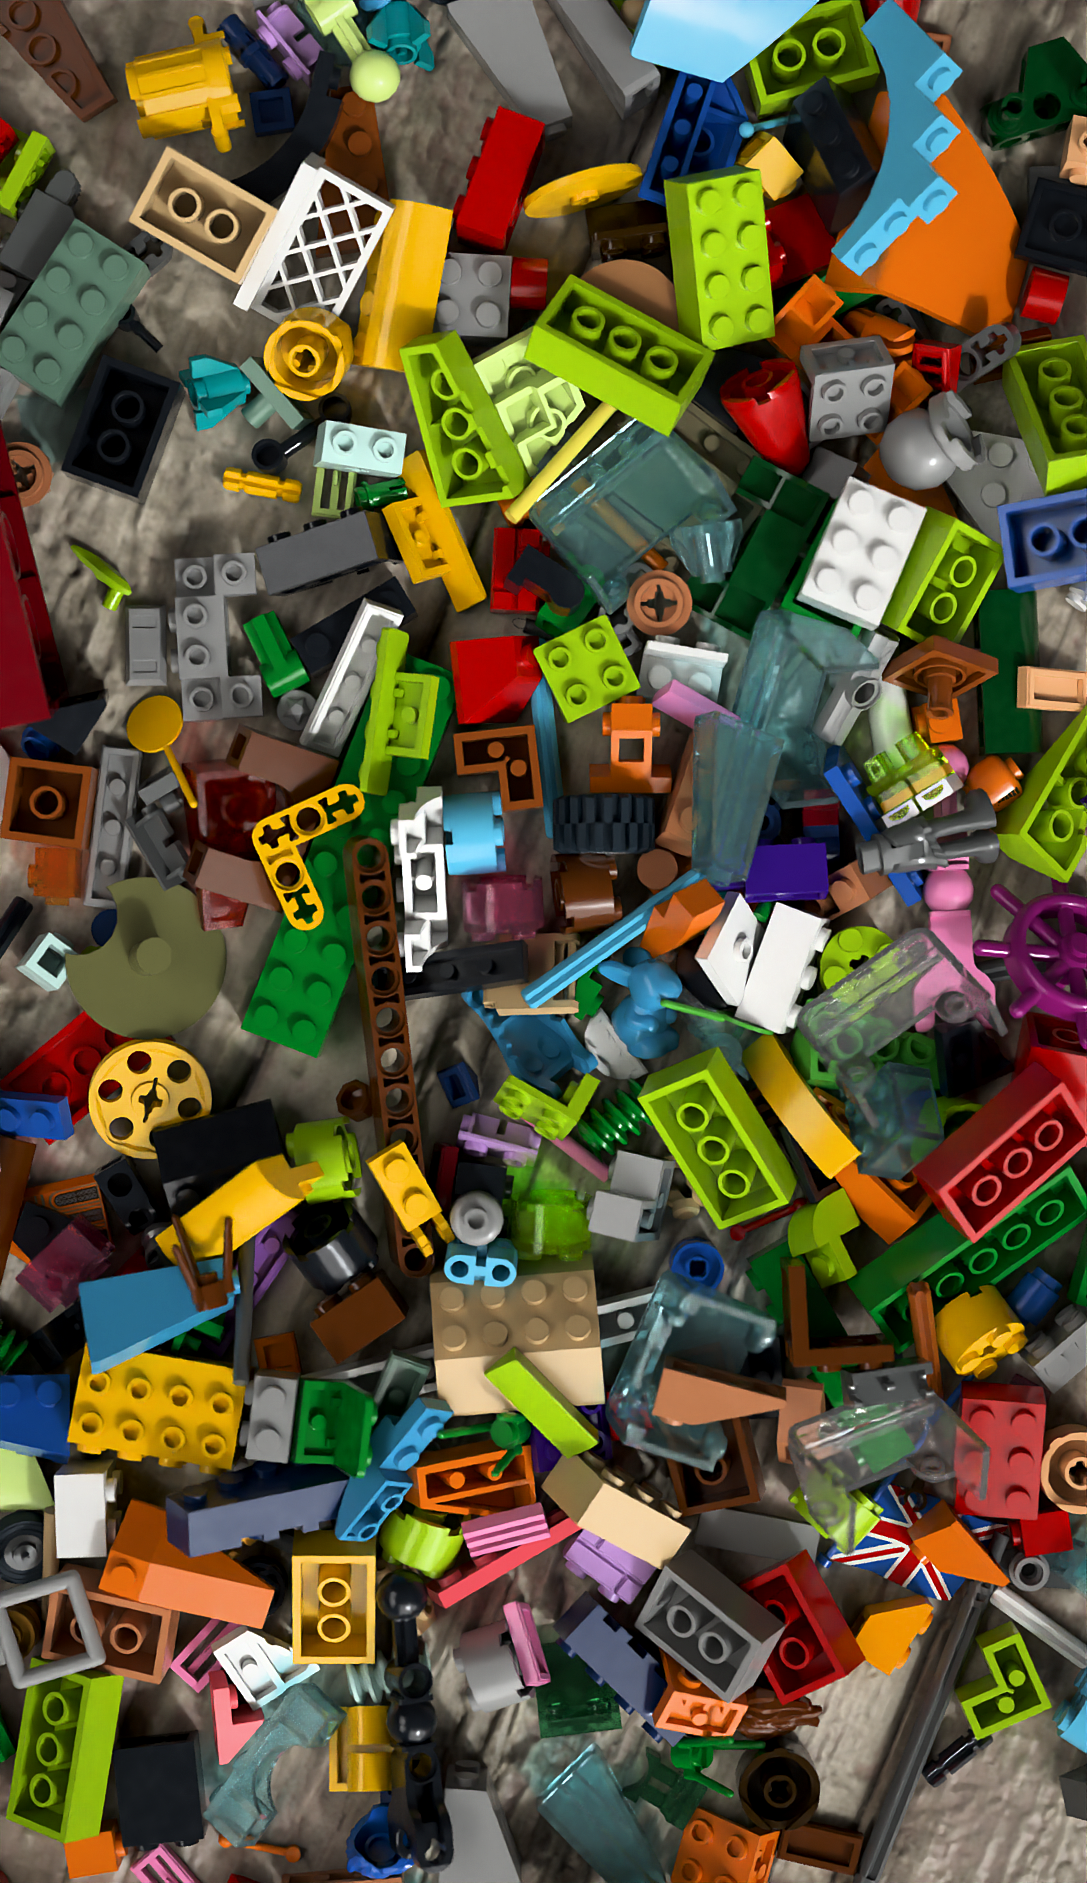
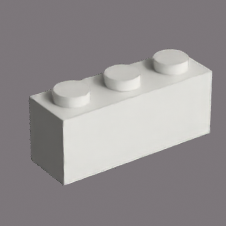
M776 902L745 986L744 997L737 1008L735 1017L778 1034L789 1033L791 1028L795 1029L798 1026L804 1009L800 1005L804 991H809L812 988L817 976L818 969L814 967L818 953H823L826 944L831 938L832 930L828 929L831 919L789 903Z

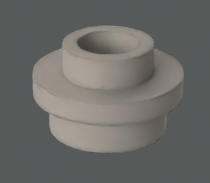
M1020 1551L1011 1559L1008 1572L1011 1581L1016 1587L1024 1591H1036L1048 1581L1050 1568L1043 1555L1025 1557ZM1027 1563L1035 1565V1572L1030 1576H1024L1021 1572L1022 1567Z

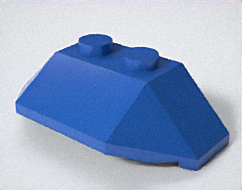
M678 72L643 173V180L637 197L666 207L664 180L734 166L743 139L739 134V127L743 122H748L749 118L731 77L720 83L686 72Z

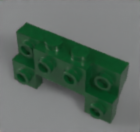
M753 455L734 492L763 508L725 580L695 565L686 582L693 600V611L751 642L754 640L775 598L781 601L788 591L792 578L787 575L794 562L801 564L812 544L807 538L830 496L829 493Z

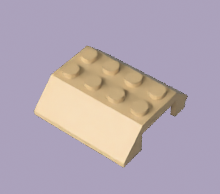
M583 1249L555 1251L556 1256L548 1257L547 1252L518 1254L515 1280L506 1287L484 1286V1281L475 1279L474 1285L452 1282L447 1278L444 1271L445 1260L439 1261V1266H433L430 1271V1291L438 1400L447 1401L454 1412L452 1416L519 1411L484 1376V1372L514 1346L573 1406L605 1404L592 1253L584 1254Z

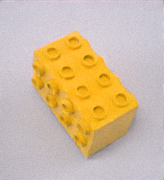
M86 1342L67 1442L77 1443L76 1450L85 1453L101 1454V1451L112 1449L118 1450L117 1457L121 1459L142 1461V1458L152 1456L159 1458L158 1465L182 1468L183 1465L192 1463L200 1465L199 1472L220 1475L227 1472V1470H232L239 1460L241 1428L243 1421H246L248 1405L245 1404L246 1386H236L233 1384L234 1363L179 1354L177 1357L170 1354V1352L149 1349L102 1373L92 1375ZM250 1366V1380L254 1378L255 1367Z

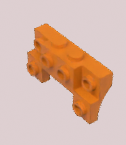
M814 274L774 317L775 337L766 338V340L786 359H791L795 365L805 372L800 361L802 345L854 339V337L832 317L844 302L836 295L834 289L829 284L821 281ZM905 361L894 369L888 424L901 413L915 409L933 390L925 381L923 375ZM884 432L865 435L874 444L878 445L882 440Z

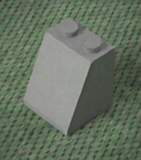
M473 1760L456 1761V1765L447 1764L444 1803L452 1823L454 1856L449 1867L439 1872L438 1883H521V1856L488 1767H480V1763Z

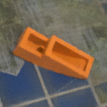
M706 878L674 893L671 899L654 906L639 947L648 951L652 958H656L697 938L716 920L725 904L724 899Z

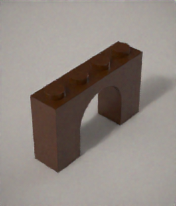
M240 723L225 759L227 764L241 772L276 783L283 794L285 809L333 788L338 778L337 767L340 762L324 752ZM323 798L318 801V803L322 806L323 809V804L326 798ZM307 807L299 811L296 821L300 829L310 832L319 826L321 817L317 810ZM289 815L284 817L283 823L286 826L281 827L277 835L269 842L272 849L279 846L278 838L287 833L290 835V841L299 838L291 827ZM196 838L182 874L184 879L195 887L282 914L284 909L256 850L240 852ZM310 840L296 845L303 863H305L310 850ZM285 862L279 865L276 871L279 883L284 886L295 885L294 881L299 870L298 866L292 862ZM293 892L284 893L287 902L290 901Z

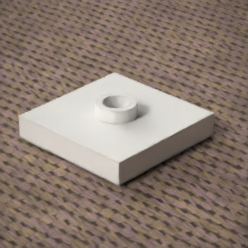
M728 891L724 898L725 904L716 920L709 927L695 955V959L727 1005L739 1006L744 997L745 986L765 931L741 893Z

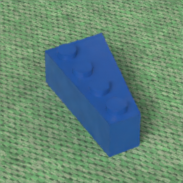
M70 1374L0 1375V1448L15 1451L17 1454L30 1457L37 1456L67 1465L70 1457V1442H67L70 1428Z

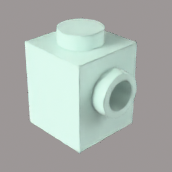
M48 932L36 938L15 968L47 992L58 990L67 978L65 953L70 955L79 954L72 950L74 945L68 939L56 932L53 935Z

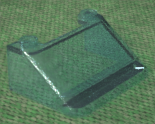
M632 419L547 489L529 509V517L534 526L571 571L582 580L585 588L599 605L611 615L625 603L629 595V586L620 575L623 571L691 515L705 527H715L734 514L737 509L717 473L673 430L669 437L640 421Z

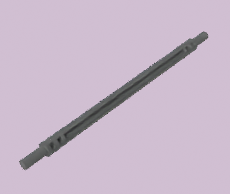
M995 1530L987 1548L989 1551L988 1556H993L1000 1563L1010 1536ZM970 1580L852 1883H879L994 1590V1584Z

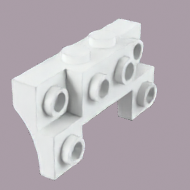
M442 786L417 787L416 802L399 804L398 819H391V843L394 844L395 865H402L403 872L402 878H396L397 902H404L405 930L404 932H397L400 957H405L406 972H422L426 959L437 950L448 946Z

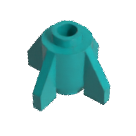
M391 0L386 6L378 10L366 28L367 42L375 45L374 49L387 52L398 65H405L414 61V65L429 72L434 69V54L426 40L431 36L430 22L417 7L405 0Z
M207 354L189 357V369L179 371V379L188 389L191 404L195 409L193 410L194 428L197 431L213 428L237 406L245 404L246 395L251 392L249 378L242 370L240 371L236 364Z

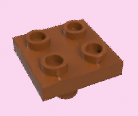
M933 635L889 661L882 673V681L927 696L926 715L932 719L942 720L953 716L952 699L998 674V658L981 653L977 648L965 647L949 641L944 636Z

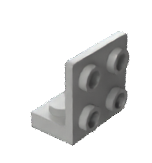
M876 335L802 345L800 361L811 382L807 423L809 441L884 432L888 425L895 364L881 336Z
M1073 1304L1066 1306L1055 1316L1056 1324L1045 1333L1041 1330L1032 1335L1024 1347L1026 1350L1020 1354L1021 1358L1053 1394L1087 1366V1307L1074 1306Z

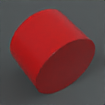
M513 256L510 308L546 309L549 259Z
M1034 266L1024 290L1019 316L1054 326L1066 297L1069 275Z

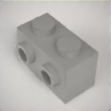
M260 1368L255 1375V1380H250L249 1384H247L245 1404L252 1405L250 1421H243L240 1435V1446H247L246 1459L279 1463L288 1462L291 1452L298 1384L301 1373Z

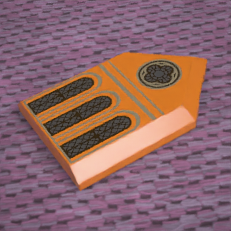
M95 1173L25 1189L16 1227L26 1201L30 1200L104 1228L105 1230L95 1256L116 1251L103 1191L93 1177ZM12 1240L9 1253L33 1268L38 1269Z

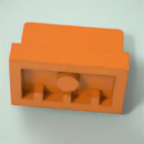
M659 1647L668 1686L652 1714L655 1727L704 1737L733 1736L749 1707L745 1692L731 1703H726Z
M699 1805L691 1806L670 1881L671 1883H767L781 1830L772 1829L771 1831L759 1826L749 1829Z

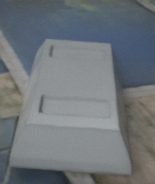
M165 604L125 605L126 686H167Z

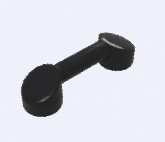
M336 392L325 395L318 406L320 417L281 444L269 438L258 441L251 452L252 461L257 469L266 474H278L286 468L289 457L317 438L318 426L324 421L330 420L349 424L352 418V406L347 397Z

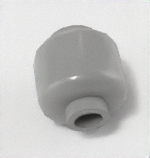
M480 1190L469 1191L461 1195L453 1204L450 1214L451 1229L455 1236L463 1243L472 1246L486 1245L493 1241L501 1232L504 1221L503 1209L498 1200L490 1193Z

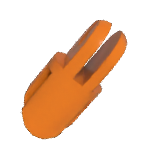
M864 307L849 311L843 317L841 326L854 338L880 335L895 366L900 365L903 361L912 366L916 329Z

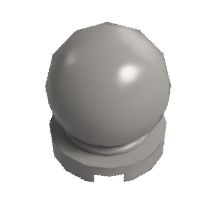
M951 390L947 393L944 391L934 395L929 400V410L915 408L905 411L886 426L880 443L879 458L888 477L902 487L916 491L935 488L954 473L956 466L968 472L985 461L986 450L982 435L973 436L966 421L967 418L973 415L964 401L954 391Z

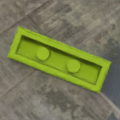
M515 1346L484 1372V1376L567 1459L599 1443L598 1430Z

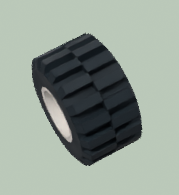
M577 794L564 795L553 800V850L561 854H644L656 849L655 799L647 795Z

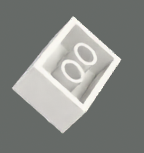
M849 477L843 485L796 599L873 631L879 626L927 509Z

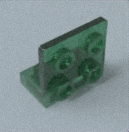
M556 1642L541 1644L551 1677L549 1683L536 1687L541 1739L622 1729L619 1704L613 1699L617 1692L607 1682L600 1687L584 1671L588 1664L578 1654L572 1659Z

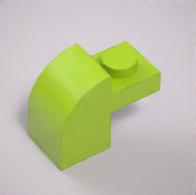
M844 1187L816 1203L810 1204L808 1202L798 1208L791 1217L788 1226V1244L792 1257L805 1253L821 1289L858 1274L840 1238L841 1235L861 1225Z

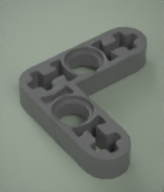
M886 298L877 305L875 312L887 317L893 313L892 309L899 307L902 314L898 316V322L916 329L914 334L916 339L934 340L916 309L891 298ZM1009 322L993 324L961 344V355L964 352L971 353L976 358L977 368L972 375L964 373L959 368L957 394L1012 358L1019 351L1021 335L1015 325ZM1005 334L1008 341L1003 344V347L987 354L983 348L994 343L998 339L997 336ZM931 358L930 364L942 366V359ZM929 373L928 380L942 377V375ZM931 391L929 395L934 396L938 393H942V391Z

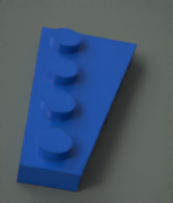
M833 745L827 748L823 774L864 839L869 841L872 834H880L887 829L882 819V809L874 796L871 795L844 745ZM921 870L888 874L907 907L922 900V884L925 883V878Z

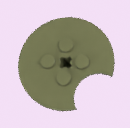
M137 877L107 886L106 888L110 891L117 910V923L111 938L100 949L89 954L70 955L65 953L66 975L74 997L82 1009L96 1023L124 1037L145 1040L165 1038L184 1031L201 1019L210 1009L224 981L227 962L226 947L216 918L198 896L179 884L164 891L157 878Z

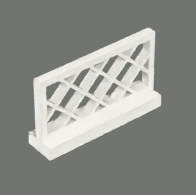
M311 152L302 162L233 304L246 312L252 308L278 324L297 308L320 307L330 311L328 305L334 303L336 304L332 313L339 317L396 206L324 165L326 160ZM325 179L340 187L344 203L329 207L324 206L319 190ZM350 194L354 195L359 199L352 200ZM315 201L317 210L309 212L313 202ZM369 204L383 213L377 225L361 228L354 207ZM347 209L354 231L334 236L327 214ZM320 216L327 238L307 243L302 224L304 220ZM372 233L366 244L363 235ZM297 236L300 245L291 247ZM356 237L361 256L359 260L343 264L336 242ZM329 244L336 266L316 271L309 249ZM302 252L309 273L289 277L284 262L286 256ZM353 269L348 279L345 270ZM278 272H280L282 280L274 282ZM338 272L343 291L340 295L325 298L319 277ZM311 279L318 300L299 305L292 284ZM284 286L291 307L278 310L264 302L269 290Z

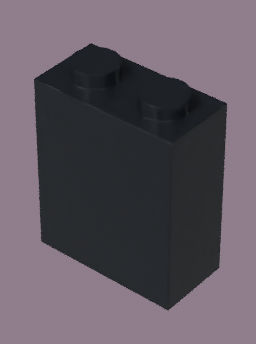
M198 1730L118 1739L112 1753L123 1848L134 1847L136 1851H148L157 1848L161 1843L175 1842V1846L186 1847L197 1844L199 1839H204L209 1825Z

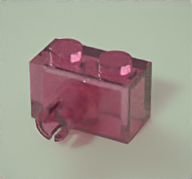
M79 1213L20 1271L15 1280L49 1313L60 1303L67 1308L79 1296L78 1283H82L88 1276L93 1281L96 1280L112 1264L107 1258L115 1246Z

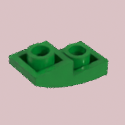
M611 955L605 958L603 961H609ZM598 964L580 976L576 982L575 1000L579 1002V1011L574 1013V1016L581 1021L586 1014L593 1018L605 996L599 993L603 986L589 978L593 971L600 974L597 970Z

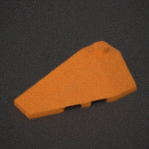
M816 1086L813 1089L816 1096L832 1118L841 1123L862 1152L834 1177L841 1188L844 1187L859 1217L890 1245L917 1223L933 1202L911 1171L919 1163L910 1155V1144L905 1147L889 1137L890 1131L881 1125L873 1128L859 1119L855 1109Z
M132 1498L110 1550L98 1589L137 1602L259 1629L263 1628L276 1589L240 1561L231 1559L222 1551L189 1558L167 1541L166 1509L136 1498Z

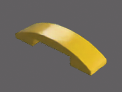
M775 1033L773 1035L763 1034L740 1054L750 1076L773 1111L803 1150L828 1178H833L862 1153L841 1123L832 1118L792 1063L795 1060Z

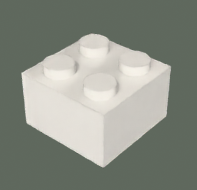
M116 1458L68 1460L67 1465L63 1464L54 1475L57 1558L103 1557L109 1554L124 1518V1511L117 1510V1495L123 1493L122 1470H116Z

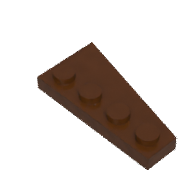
M0 0V34L81 121L85 123L119 102L63 0Z

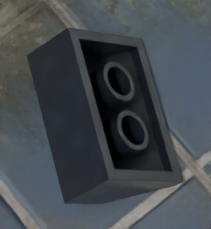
M824 75L792 102L783 143L787 152L804 171L800 178L828 234L834 236L858 216L871 193L881 168L883 157L850 93Z
M271 1098L152 1130L162 1183L172 1216L178 1215L180 1218L254 1162L283 1154L291 1169Z

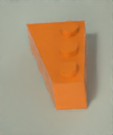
M492 1439L422 1453L419 1455L418 1461L406 1471L414 1484L404 1495L403 1499L421 1509L488 1516L536 1503L531 1445L526 1442L522 1443V1454L514 1457L497 1477H493L491 1471L505 1455L507 1449L499 1447Z

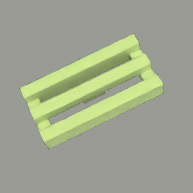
M317 467L311 515L317 518L341 519L340 512L354 507V488L357 486L358 474L349 472L344 510H338L342 471L333 470L329 509L322 508L326 468Z

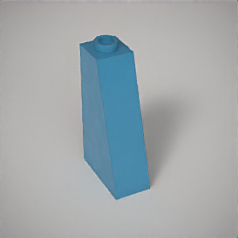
M223 1258L196 1262L200 1274L217 1271L218 1278H223ZM179 1266L78 1283L92 1375L102 1373L207 1320L233 1309L234 1295L241 1293L237 1269L232 1270L236 1291L227 1293L229 1303L220 1308L203 1312L196 1311L190 1290Z

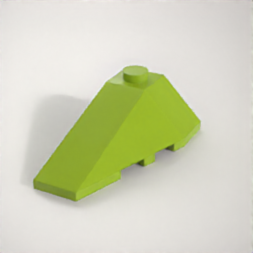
M1087 705L1020 782L1023 790L1020 797L998 812L996 815L997 825L989 828L996 833L1000 849L1009 858L1062 883H1068L1087 847V836L1084 835L1087 825V809L1079 801L1087 796Z

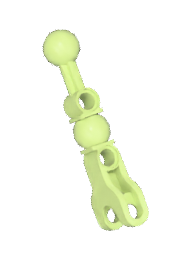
M300 0L304 2L307 12L320 33L325 37L332 32L352 62L349 71V82L352 90L365 101L379 103L388 100L397 91L401 71L397 62L387 52L370 47L353 20L359 16L353 0Z

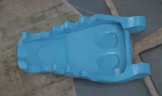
M483 990L461 993L463 1000L486 1024L512 1075L557 1101L562 1097V1091L555 1082L572 1067L583 1074H586V1072L589 1074L598 1066L599 1063L596 1057L580 1044L565 1018L558 1017L555 1014L499 1016L496 1008H484Z

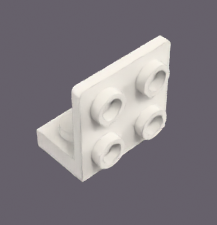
M656 635L654 641L647 640L643 650L638 679L641 688L637 689L636 696L653 699L654 694L675 679L717 703L722 670L728 660V654L720 653L721 646L704 642H696L694 648L679 646L680 639L664 635Z

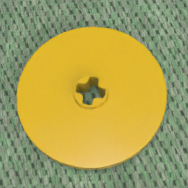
M620 163L599 166L562 177L544 185L527 196L523 201L525 214L532 218H551L605 204L637 187L643 180L642 170L636 164Z

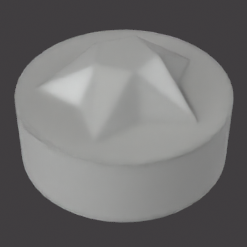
M302 690L287 692L278 703V718L288 729L303 731L316 701L309 693Z

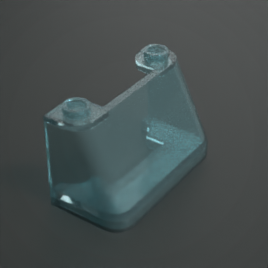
M670 1270L665 1271L656 1284L607 1400V1421L622 1443L712 1472L717 1460L723 1457L727 1448V1437L724 1436V1431L719 1421L697 1425L683 1423L682 1426H673L662 1422L659 1416L652 1415L654 1399L666 1355L739 1375L749 1351L760 1353L764 1348H768L772 1344L776 1334L775 1325L777 1321L770 1314L698 1281Z

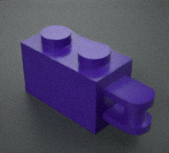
M795 838L791 840V844L775 845L774 840L771 839L754 840L750 842V846H743L741 858L719 859L710 862V869L715 871V883L711 884L717 892H743V898L746 903L826 899L829 892L826 843H816L815 838ZM731 870H742V881H731Z

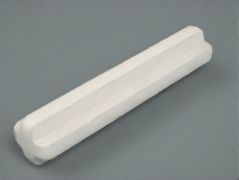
M995 1585L989 1600L994 1606L1079 1668L1084 1669L1087 1667V1645L1007 1586Z

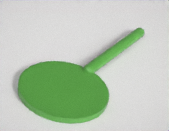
M668 999L660 1001L662 1007L719 1022L727 1020L738 1026L767 1035L774 1034L773 1031L735 1017L736 1013L727 1010L713 1012Z

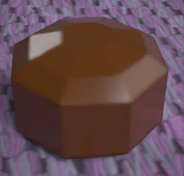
M357 1079L342 1086L336 1097L338 1112L356 1122L370 1118L373 1114L370 1086Z

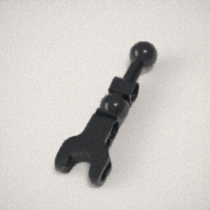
M396 1569L385 1574L377 1585L375 1597L379 1609L385 1617L392 1621L394 1659L388 1663L384 1671L385 1685L390 1690V1693L386 1694V1699L392 1702L387 1709L385 1720L389 1735L393 1739L390 1740V1746L393 1748L390 1757L392 1799L387 1812L389 1842L396 1854L405 1859H412L414 1864L423 1871L436 1874L448 1868L452 1863L454 1846L452 1823L443 1799L440 1762L438 1755L433 1750V1748L437 1747V1741L431 1738L436 1731L438 1721L435 1708L430 1702L433 1700V1694L430 1693L433 1677L429 1668L419 1663L416 1617L420 1615L427 1604L428 1591L425 1582L416 1572L410 1569ZM413 1669L414 1679L408 1687L404 1688L403 1677L405 1673ZM420 1753L419 1765L410 1771L409 1762L415 1754ZM405 1833L409 1842L408 1847L404 1846L403 1844V1836ZM435 1839L439 1843L440 1850L437 1857L429 1861L426 1859L425 1854L430 1849L431 1840Z

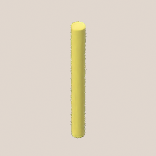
M602 401L504 512L511 522L517 524L615 413L616 408Z

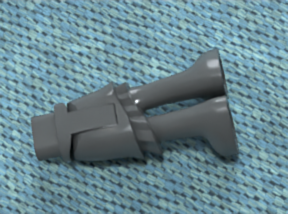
M982 788L973 789L966 794L964 810L932 819H925L923 815L918 818L911 817L902 823L885 829L880 834H872L869 841L857 843L856 854L861 874L866 875L878 872L879 875L884 876L890 873H908L925 869L937 870L938 866L943 868L949 867L948 860L964 857H974L976 861L982 864L995 862L999 855L1000 844L996 833L989 829L997 825V820L987 793ZM974 830L970 832L969 836L942 843H938L936 840L939 837Z

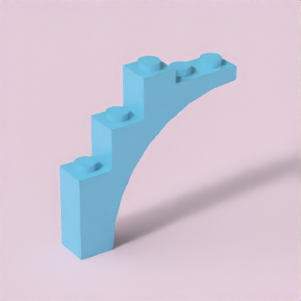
M886 0L861 27L865 36L876 49L886 74L890 99L889 134L883 162L871 193L854 223L831 250L842 263L859 276L878 260L885 249L907 230L909 224L917 216L929 224L936 215L945 210L948 203L958 194L931 162L940 153L944 152L949 147L951 141L961 132L934 102L943 92L950 88L953 81L963 70L894 0Z

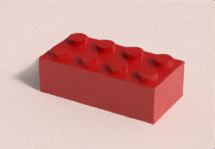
M1034 1061L911 1171L946 1222L974 1244L1087 1144V1119L1064 1082Z

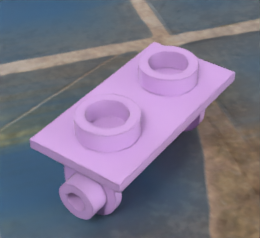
M279 1L274 2L267 9L269 16L266 18L258 10L256 12L259 26L256 29L258 36L268 45V49L272 50L276 47L285 58L282 64L289 75L296 82L302 79L310 89L312 85L311 74L315 71L319 51L323 50L310 33L299 42L295 40V37L305 30V27L287 4L282 5Z
M474 1112L472 1116L464 1114L455 1147L462 1148L464 1153L473 1157L484 1158L489 1155L500 1158L503 1163L511 1167L524 1168L526 1165L534 1167L542 1138L540 1134L535 1133L534 1128L508 1122L505 1135L497 1134L500 1119Z

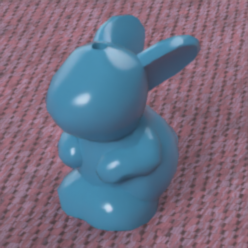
M630 947L622 955L624 963L612 960L602 961L598 964L597 970L611 981L629 988L630 994L619 1003L611 1014L614 1032L627 1046V1051L634 1057L641 1059L659 1058L677 1049L680 1038L678 1032L670 1027V1024L674 1023L678 1017L677 1010L662 1007L660 1001L662 999L676 1001L682 992V983L677 973L663 960L652 958L650 953L642 947Z

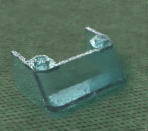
M774 609L762 611L756 620L732 712L741 718L739 727L734 732V734L740 736L734 755L782 809L835 804L839 801L838 796L819 774L826 757L825 746L811 730L826 676L833 673L879 670L881 662L844 627L786 610Z

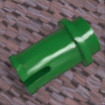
M403 477L368 484L367 481L361 482L359 487L354 488L356 506H363L364 510L374 512V508L388 506L391 503L408 499L407 488H402V485H405Z

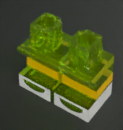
M917 731L894 744L906 764L898 769L894 767L885 751L863 763L868 778L872 782V785L867 787L866 790L872 797L876 798L885 815L882 819L887 828L915 817L964 787L939 747L936 745L930 749Z

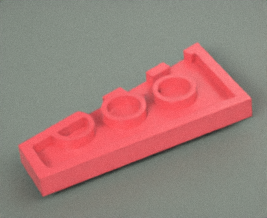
M560 1507L545 1515L550 1538L476 1556L472 1560L446 1572L442 1578L426 1583L428 1596L433 1602L446 1609L579 1531L582 1527L576 1525Z

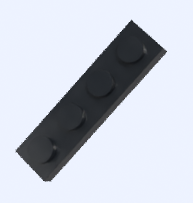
M523 939L434 952L424 962L422 972H406L405 957L400 958L405 1001L529 983L528 944ZM380 967L374 971L371 979L374 987H379L385 983L387 979L386 968Z

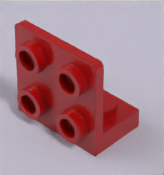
M808 193L768 210L764 209L771 291L829 268L833 253L831 250L834 248L836 241L833 236L828 234Z

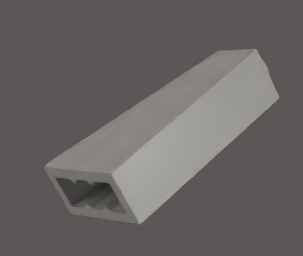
M457 0L448 3L447 14L450 25L512 111L544 122L545 141H552L564 136L567 133V129L572 128L573 115L532 0Z
M547 0L623 121L657 100L661 75L653 63L631 56L629 48L633 35L607 0Z

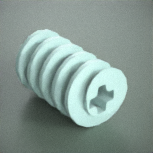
M425 1642L423 1653L419 1655V1663L427 1666L431 1671L428 1646ZM394 1647L390 1660H386L381 1649L376 1651L375 1664H345L349 1691L357 1705H365L367 1693L370 1694L373 1702L376 1704L381 1702L384 1690L386 1693H390V1690L385 1685L384 1671L388 1663L394 1659ZM413 1669L405 1673L403 1677L404 1688L408 1687L414 1679Z

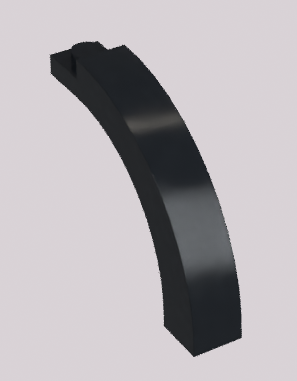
M323 50L319 51L305 109L297 126L282 147L259 167L239 178L230 180V182L272 205L287 195L302 162L311 152L320 157L322 156L336 130L344 106L343 100L329 97L331 90L338 91L343 72V66L337 65L338 56L336 54Z

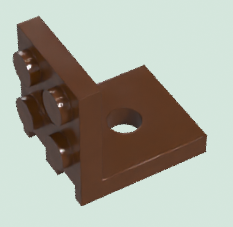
M780 1257L785 1355L793 1363V1367L817 1366L818 1372H837L842 1370V1364H858V1369L876 1370L883 1368V1362L894 1361L893 1344L882 1333L809 1337L805 1266L797 1257Z

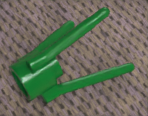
M503 1412L496 1415V1420L440 1430L437 1436L443 1439L483 1432L491 1433L494 1443L501 1448L507 1449L505 1455L491 1471V1475L497 1477L514 1457L522 1454L521 1444L529 1439L531 1424L521 1412Z
M731 1735L708 1737L683 1736L674 1747H671L670 1756L676 1768L684 1769V1779L697 1781L731 1798L734 1795L731 1789L700 1773L701 1770L711 1765L713 1750L764 1749L766 1743L762 1740H734V1737Z

